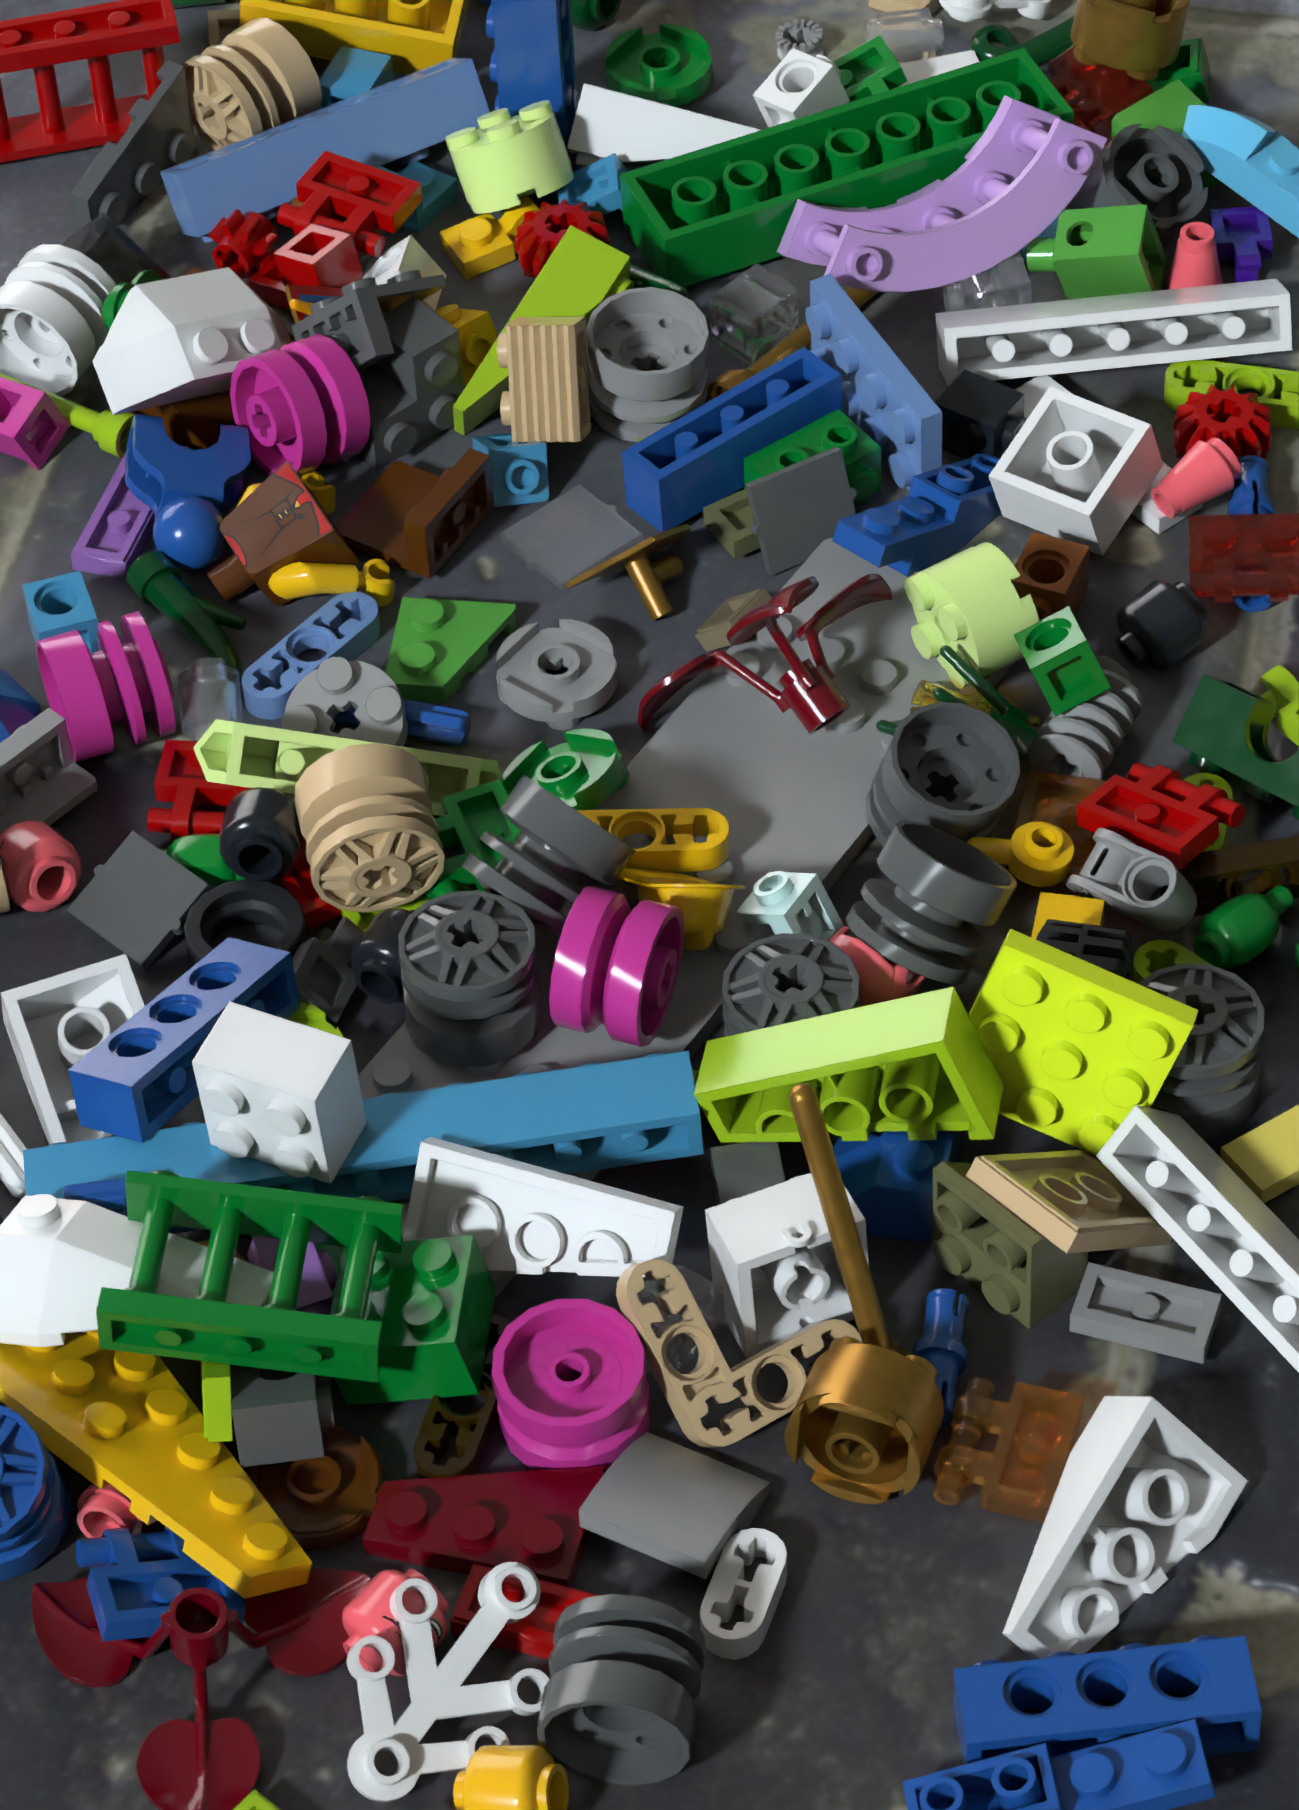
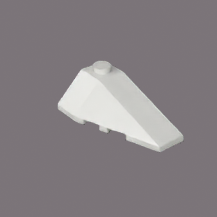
M584 83L567 152L577 154L575 164L583 167L616 153L624 166L654 164L760 130Z
M127 955L116 956L1 992L3 1021L49 1145L57 1142L72 1143L115 1136L80 1126L68 1069L145 1006Z
M49 1194L25 1195L0 1225V1343L33 1347L64 1345L65 1333L98 1330L96 1309L101 1287L122 1290L129 1287L143 1222L128 1220L127 1216L87 1201L60 1199ZM169 1233L156 1293L187 1298L197 1297L208 1247ZM234 1258L226 1302L260 1307L268 1305L274 1272Z
M1104 1396L1069 1454L1003 1634L1032 1659H1042L1052 1653L1063 1651L1085 1654L1119 1624V1615L1144 1593L1153 1594L1168 1580L1167 1572L1189 1553L1198 1554L1215 1538L1248 1480L1153 1397Z

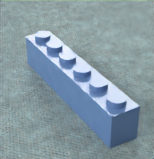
M451 58L160 171L182 235L202 237L203 242H212L213 240L209 237V233L222 218L227 219L235 209H238L242 214L256 212L265 216L268 220L277 217L281 205L290 202L297 196L296 183L324 151L375 168L396 159L399 165H405L413 160L419 161L430 155L428 147L444 141L446 136L465 128L479 127L477 118L490 111L473 59Z

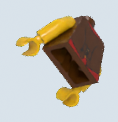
M289 461L281 465L263 483L252 484L247 487L236 508L221 521L219 530L235 554L207 573L214 586L227 602H230L256 583L270 602L276 606H282L295 598L317 594H343L356 592L357 589H360V592L371 596L376 601L378 607H383L393 601L396 583L389 579L390 568L382 559L375 558L369 560L364 564L362 571H358L355 565L359 563V560L328 516L336 508V488L329 484L325 486L324 477L316 471H310L300 477Z

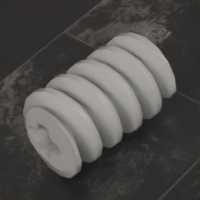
M1107 656L1095 657L1111 688L1056 717L1051 710L1045 719V723L1038 731L1035 740H1033L1027 750L1026 761L1036 773L1046 780L1063 783L1073 788L1088 789L1095 787L1102 779L1104 770L1107 769L1114 759V753L1121 747L1123 737H1126L1133 727V721L1137 719L1143 710V699L1138 689L1132 684L1129 673L1118 662Z

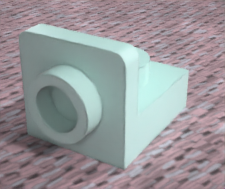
M769 872L756 882L753 891L737 910L743 923L770 924L775 935L781 933L809 934L829 941L834 934L844 927L817 873Z

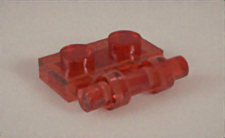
M1074 45L1047 63L1053 78L1050 82L1067 102L1074 97L1079 102L1078 105L1068 104L1073 110V125L1096 133L1093 127L1100 122L1111 131L1112 120L1117 113L1154 93L1152 86L1145 80L1132 78L1125 70L1111 68L1102 64L1091 66L1080 63L1073 55Z
M1299 513L1189 516L1190 589L1197 597H1214L1215 603L1233 602V596H1270V602L1288 601L1289 595H1299Z

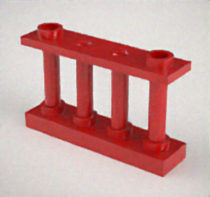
M119 0L0 21V74L33 68L40 109L38 113L8 118L0 77V164L9 163L13 160L104 145L107 142H119L132 121L128 113L139 97L149 100L162 82L156 75L165 63L162 46L180 43L179 29L172 0ZM141 50L147 94L115 99L108 55ZM87 59L94 103L61 108L54 65Z

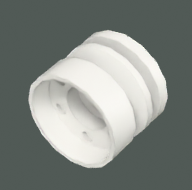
M59 244L39 245L24 255L18 266L8 275L5 284L0 287V373L60 397L74 389L90 368L97 351L104 344L109 332L108 327L103 321L102 307L105 298L111 293L116 284L99 264L81 252Z

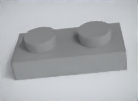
M1088 1262L1070 1314V1332L1204 1364L1221 1312L1222 1294Z

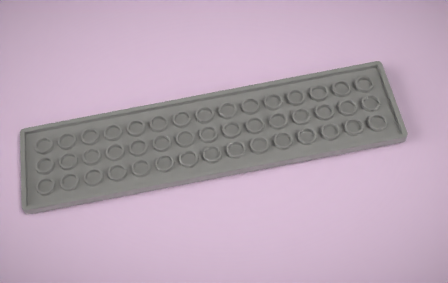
M833 538L822 541L780 590L782 591L811 576H814L819 583L818 588L812 595L793 608L791 613H785L777 619L779 627L801 661L810 659L816 667L807 640L800 641L795 635L797 630L843 588L863 576L874 573L884 578L892 593L891 601L883 600L861 606L826 626L819 633V641L827 664L836 676L832 681L847 700L850 707L830 724L810 735L792 709L782 713L773 700L724 666L716 667L708 672L628 764L627 770L630 775L627 783L617 789L602 804L592 809L709 808L721 813L729 824L730 854L727 860L721 866L709 871L674 873L693 876L716 884L745 886V889L734 890L727 924L722 932L713 935L710 946L706 950H683L678 979L669 1010L659 1033L650 1045L640 1047L612 1040L606 1031L604 1021L595 1031L589 1033L554 1024L550 1017L549 994L554 959L561 935L542 929L538 930L534 927L541 1022L532 1041L514 1056L496 1063L461 1067L437 1061L417 1048L407 1031L405 1021L358 1075L362 1099L379 1097L393 1092L407 1093L441 1088L453 1083H474L508 1078L520 1073L535 1074L575 1068L587 1063L602 1064L642 1058L654 1053L669 1054L689 1051L691 1060L723 1021V974L735 954L758 939L775 935L770 924L743 923L737 912L753 891L756 882L767 873L775 871L817 873L826 892H828L873 837L874 832L867 821L865 799L893 737L878 731L876 728L877 722L879 720H886L899 724L914 709L940 702L933 696V690L937 687L945 689L976 709L985 699L972 685L963 689L957 688L935 656L925 659L917 650L911 636V628L918 624L904 588V581L908 577L887 565L880 568L832 542ZM766 627L740 645H732L726 652L780 692L785 689L779 679L792 668ZM1013 664L984 679L995 687ZM642 833L628 835L622 840V842L634 849L644 848L654 841L651 836ZM666 836V845L674 844L673 836ZM695 837V842H707V837ZM584 875L577 885L582 890L585 887L594 886L623 893L629 904L630 911L639 903L636 885L618 878L613 885H608ZM567 900L560 912L568 916L573 903ZM600 1170L568 1175L592 1181ZM410 1198L388 1201L403 1204L404 1235ZM489 1270L496 1285L495 1297L506 1287L516 1274V1271Z

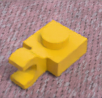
M530 197L520 198L521 205L506 209L503 216L497 221L491 213H483L439 232L442 249L465 280L516 260L514 248L517 226L523 223L524 212L540 211Z

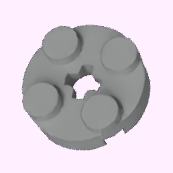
M559 619V628H546L542 630L539 628V622L525 625L508 636L497 652L496 681L499 699L519 715L532 720L546 722L550 728L555 730H569L576 727L581 722L582 717L594 713L605 705L618 685L617 662L609 638L596 627L578 620ZM562 667H567V672L559 675L547 674L545 671L546 669L557 671Z
M331 657L324 660L318 669L307 674L297 684L287 701L281 722L282 729L402 747L408 735L405 703L394 681L384 671L372 664L362 661H348L342 657ZM348 709L356 710L354 715L360 724L354 731L345 727L339 734L332 732L336 725L333 718L339 712H345Z

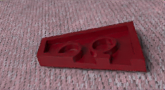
M606 1466L384 1481L363 1536L365 1554L469 1575L473 1563L494 1568L505 1562H518L530 1568L539 1580L572 1588L590 1534L589 1530L580 1527L579 1509L605 1474Z

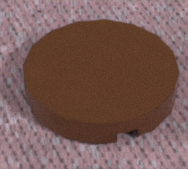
M336 1425L334 1428L323 1429L324 1457L249 1466L245 1471L304 1551L328 1550L357 1538L367 1528L384 1482L383 1465L373 1445L360 1434L359 1440L354 1435L345 1433L344 1427Z

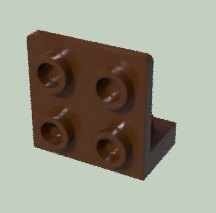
M469 448L453 467H448L442 473L441 477L404 462L395 461L335 526L350 547L431 579L495 507L490 455Z

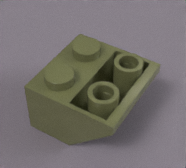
M949 1161L940 1162L933 1168V1253L936 1259L946 1271L956 1276H963L983 1292L988 1303L996 1311L1004 1315L1010 1314L1026 1328L1032 1329L1079 1291L1088 1265V1252L1066 1254L965 1177L972 1164Z

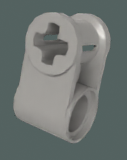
M1098 828L1092 837L1096 842L1093 850L1079 874L1070 875L1066 882L1067 887L1080 897L1104 900V910L1118 912L1158 931L1170 932L1185 926L1196 911L1197 895L1193 887L1174 864L1164 856L1137 846L1132 841L1105 828ZM1169 885L1162 897L1150 901L1156 890Z

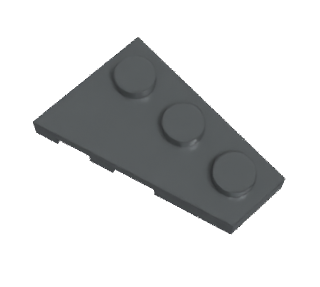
M168 59L165 61L156 74L162 82L149 100L139 97L128 113L132 121L118 143L107 142L70 193L78 236L96 243L112 227L118 225L148 195L155 192L158 186L163 183L160 171L189 161L197 152L185 67Z

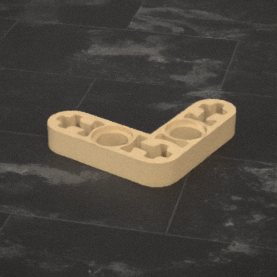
M658 1259L638 1262L624 1270L617 1282L616 1297L624 1317L634 1325L645 1349V1358L682 1431L691 1442L700 1447L715 1448L733 1444L794 1410L813 1367L811 1366L804 1370L797 1359L808 1358L821 1351L824 1347L821 1335L826 1340L846 1336L862 1342L860 1334L855 1327L846 1321L837 1319L822 1320L803 1327L734 1367L729 1368L684 1277L676 1266L665 1260ZM643 1275L649 1281L661 1279L665 1290L658 1294V1303L665 1316L680 1312L683 1319L682 1322L663 1326L654 1334L651 1324L664 1321L653 1302L642 1304L638 1299L637 1293L645 1288ZM676 1334H686L691 1337L699 1350V1359L695 1368L686 1374L675 1371L667 1360V1346ZM793 1348L795 1357L791 1354ZM768 1363L781 1367L788 1380L787 1392L777 1403H769L764 1400L756 1387L757 1375L760 1369ZM735 1381L737 1382V1389L733 1386ZM740 1396V1399L747 1406V1408H737L720 1419L722 1432L717 1427L704 1428L700 1418L709 1412L706 1400L711 1404L728 1403ZM749 1410L753 1412V1417L751 1418Z

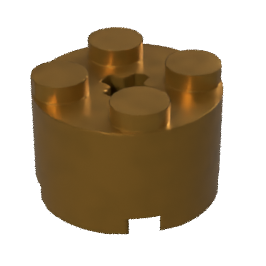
M1078 0L1071 29V40L1075 46L1073 55L1076 60L1086 65L1097 66L1102 64L1111 68L1125 70L1129 76L1137 80H1153L1158 76L1159 69L1172 64L1178 56L1190 0Z
M852 1337L836 1338L831 1342L829 1349L815 1361L785 1429V1446L788 1455L795 1465L800 1456L814 1471L810 1481L823 1491L838 1498L855 1503L874 1505L886 1503L890 1493L904 1489V1495L914 1489L919 1480L944 1417V1401L935 1383L938 1377L936 1369L929 1361L920 1356H903L884 1347L863 1344Z

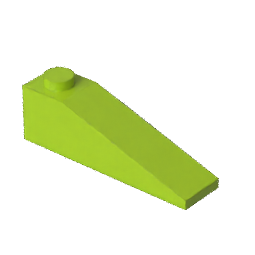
M570 225L507 324L516 317L585 316V328H587L592 312L606 298L634 288V282L630 280V256ZM506 325L501 333H506ZM498 338L453 405L454 431L463 436L500 408L502 392L509 391L508 368H500L498 363Z

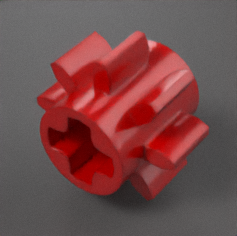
M235 209L227 219L222 218L209 233V237L218 243L211 253L216 266L219 269L229 267L241 279L246 276L250 278L275 258L273 253L277 250L271 246L279 237L273 224L259 213L246 212L242 214L238 209Z

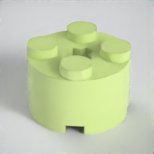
M549 100L528 105L518 111L519 115L512 117L508 108L489 112L477 118L479 129H476V127L465 128L445 137L463 192L473 213H490L521 205L519 198L535 192L538 198L558 190L574 179L571 162Z
M989 542L969 547L906 578L904 581L905 592L913 606L918 624L911 628V636L917 650L925 659L935 656L937 661L946 670L952 683L959 689H963L971 684L940 654L942 646H950L985 678L1024 658L1014 634L1039 622L1038 613L1031 595L1029 594L1020 599L1011 580L1021 575L1011 560L999 548Z

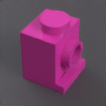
M0 377V452L24 460L30 467L40 471L70 427V423L44 391Z

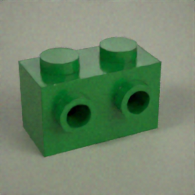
M837 409L743 458L744 485L833 447H838L842 450L849 485L857 491V495L853 499V503L856 504L881 491V447L843 412Z

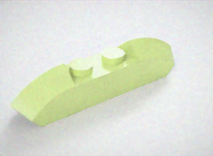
M216 719L193 749L207 782L248 788H271L282 793L295 794V785L305 769L324 755L347 746L375 742ZM397 746L416 756L424 769L432 800L431 813L433 815L444 816L441 797L498 779L502 781V774L496 760Z

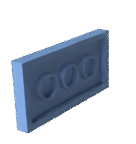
M827 274L811 280L810 306L805 310L807 325L811 332V350L809 351L842 374L843 413L847 417H851L856 425L881 447V456L889 465L895 483L900 488L906 487L909 491L913 476L942 466V411L831 274Z

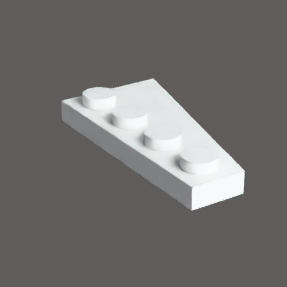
M429 1137L420 1143L403 1241L474 1235L489 1270L516 1271V1274L542 1275L546 1272H576L578 1276L620 1277L622 1272L630 1265L646 1260H665L673 1264L684 1207Z

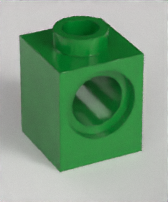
M1069 606L1014 634L1022 654L1055 717L1111 688Z

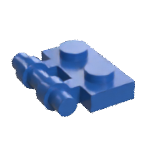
M164 1526L161 1532L130 1534L127 1528L106 1529L103 1531L102 1537L78 1539L76 1541L75 1553L78 1566L80 1568L91 1567L86 1587L103 1642L150 1637L161 1625V1614L169 1611L173 1599L181 1592L190 1588H207L219 1594L224 1600L227 1610L233 1609L237 1612L238 1621L241 1623L244 1619L246 1607L242 1596L182 1552L185 1540L166 1526Z

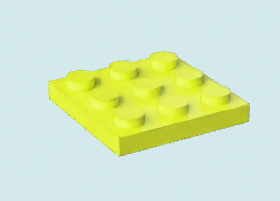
M1010 929L968 1015L1004 1084L999 1114L1096 1156L1135 1105L1148 1108L1152 1106L1194 1026L1198 1010Z

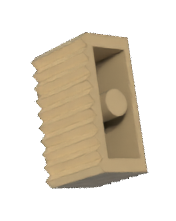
M585 316L516 317L506 325V333L499 334L497 342L498 363L500 368H508L509 391L502 392L500 413L502 424L504 426H511L512 442H579L591 432L590 390L588 387L589 367L587 364L588 344L586 341Z

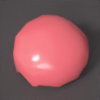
M848 926L841 928L829 940V942L834 943L852 959L860 977V1007L912 996L927 978L890 961L858 937L848 936L847 934L850 931Z

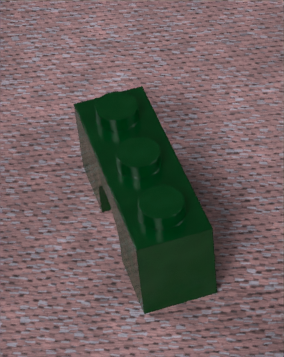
M1203 674L1172 742L1190 751L1187 762L1193 766L1220 777L1225 769L1243 778L1239 789L1270 804H1273L1276 796L1295 805L1292 816L1299 820V749L1287 760L1279 762L1272 755L1267 742L1268 728L1278 705L1227 679Z

